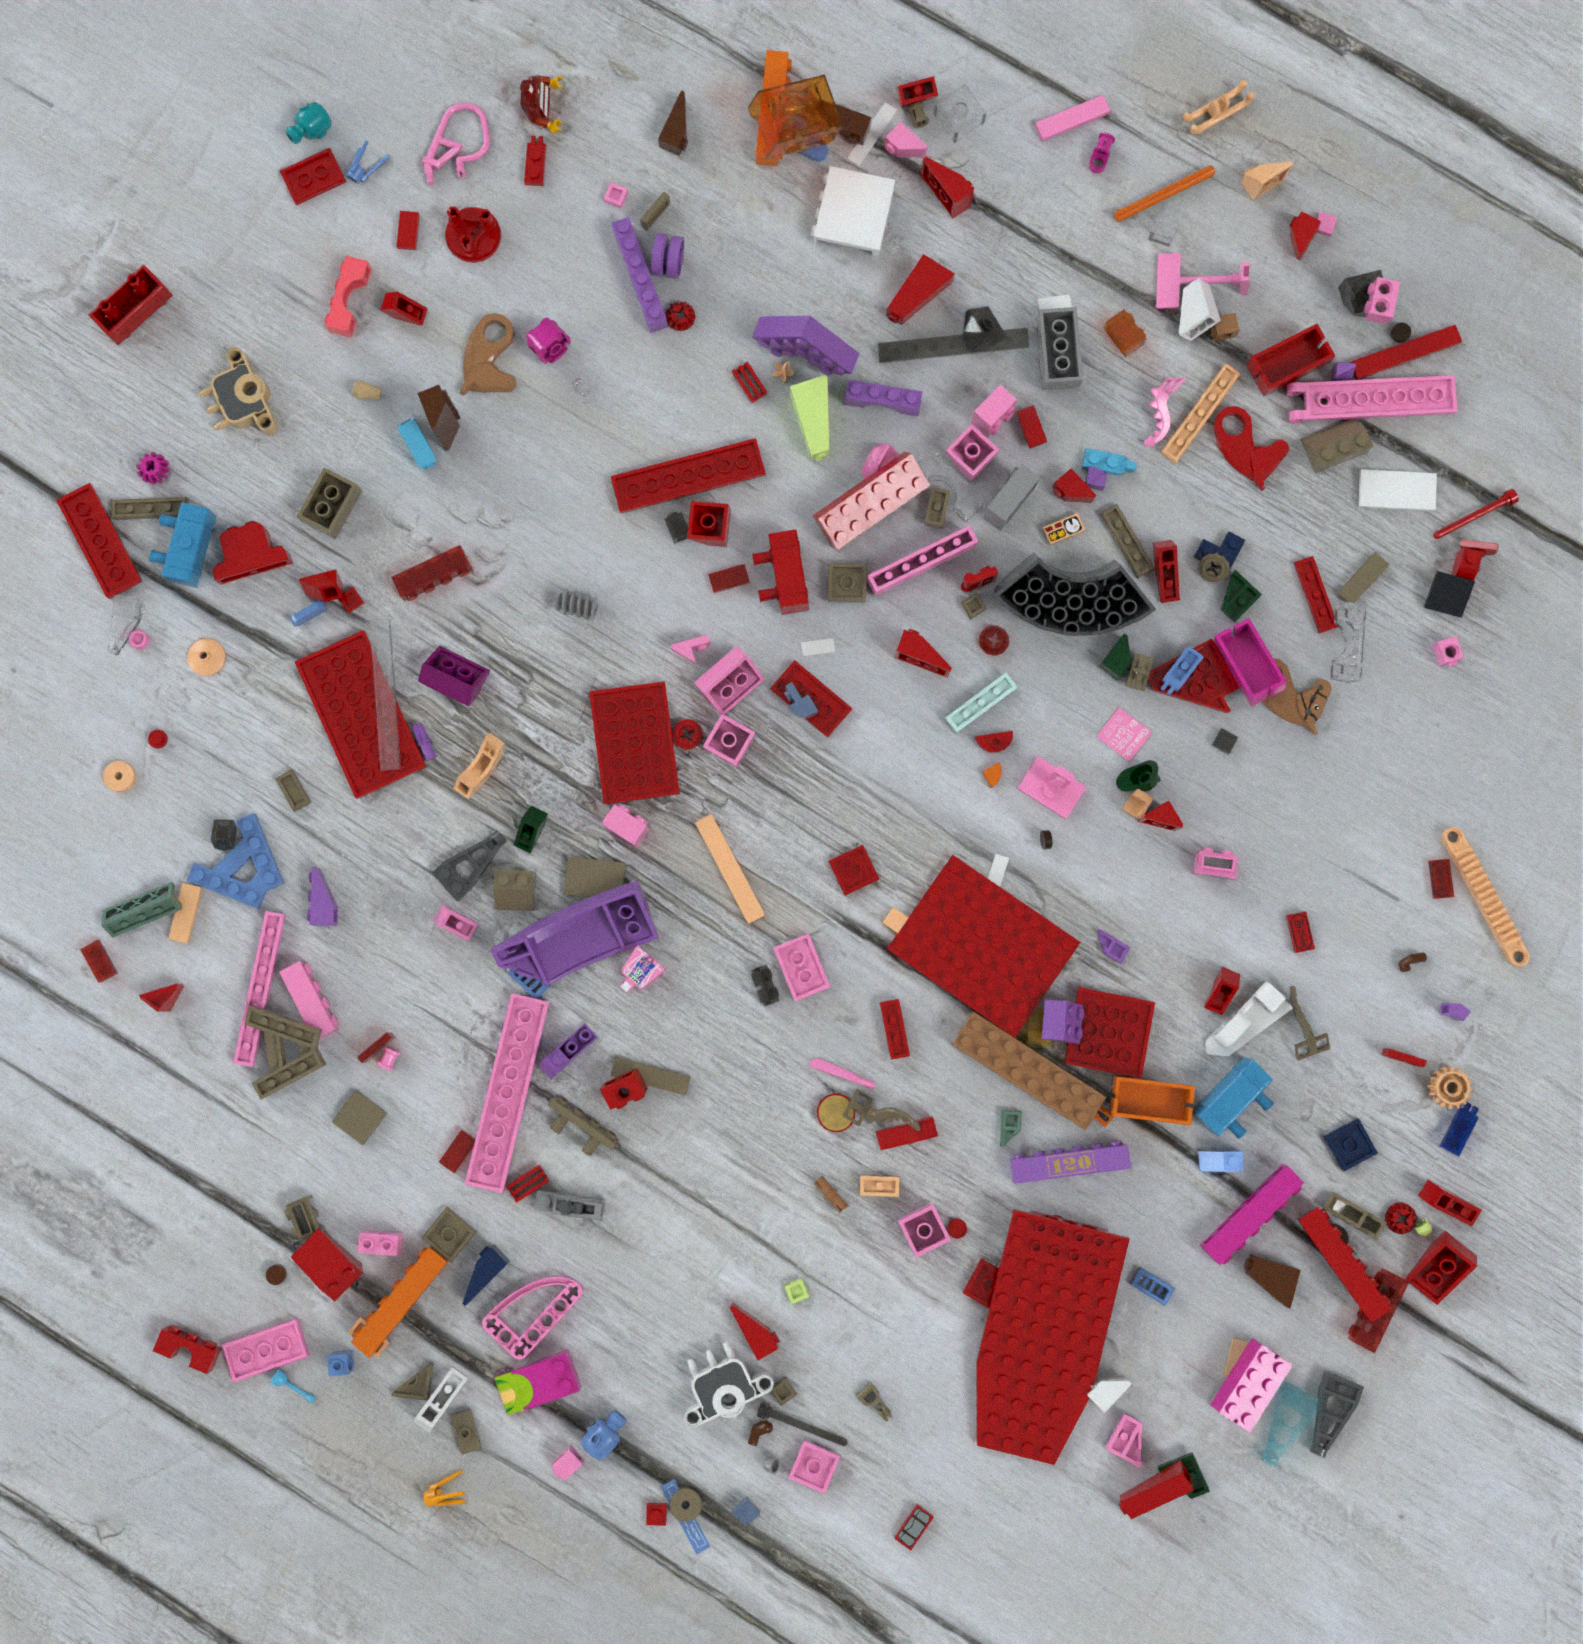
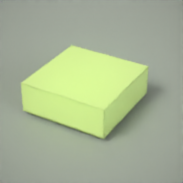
M803 1278L784 1285L791 1305L810 1297Z

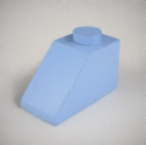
M1198 1151L1199 1171H1244L1243 1151Z

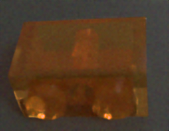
M1125 309L1106 321L1103 328L1125 358L1143 346L1147 339L1144 330L1138 328L1134 317L1127 313Z

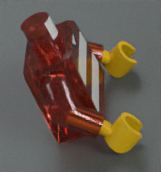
M541 75L531 76L527 80H523L520 85L521 107L532 124L534 123L544 128L548 127L549 131L555 134L561 130L558 126L562 125V122L559 119L549 122V85L554 90L562 88L563 85H559L558 81L563 80L561 76L552 79Z

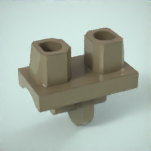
M1135 653L1126 687L1145 691L1154 658Z

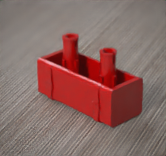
M143 264L136 272L130 274L127 280L106 299L101 300L99 305L88 315L119 345L126 338L130 337V334L155 311L165 305V302L173 295Z
M797 530L768 534L769 551L752 553L754 566L764 563L773 564L776 586L771 589L758 590L760 602L777 599L780 604L781 615L809 611L808 589L805 583Z

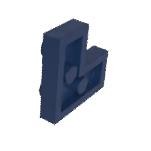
M1230 531L1226 534L1220 547L1203 539L1194 557L1201 561L1209 553H1218V555L1225 556V559L1229 562V569H1231L1245 539ZM1212 562L1211 566L1217 569L1220 565H1215Z

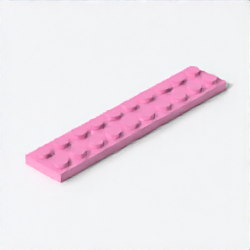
M511 993L465 1185L504 1193L550 1004L548 1001Z

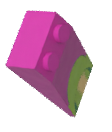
M569 1349L494 1377L507 1415L560 1399L578 1392L582 1387Z

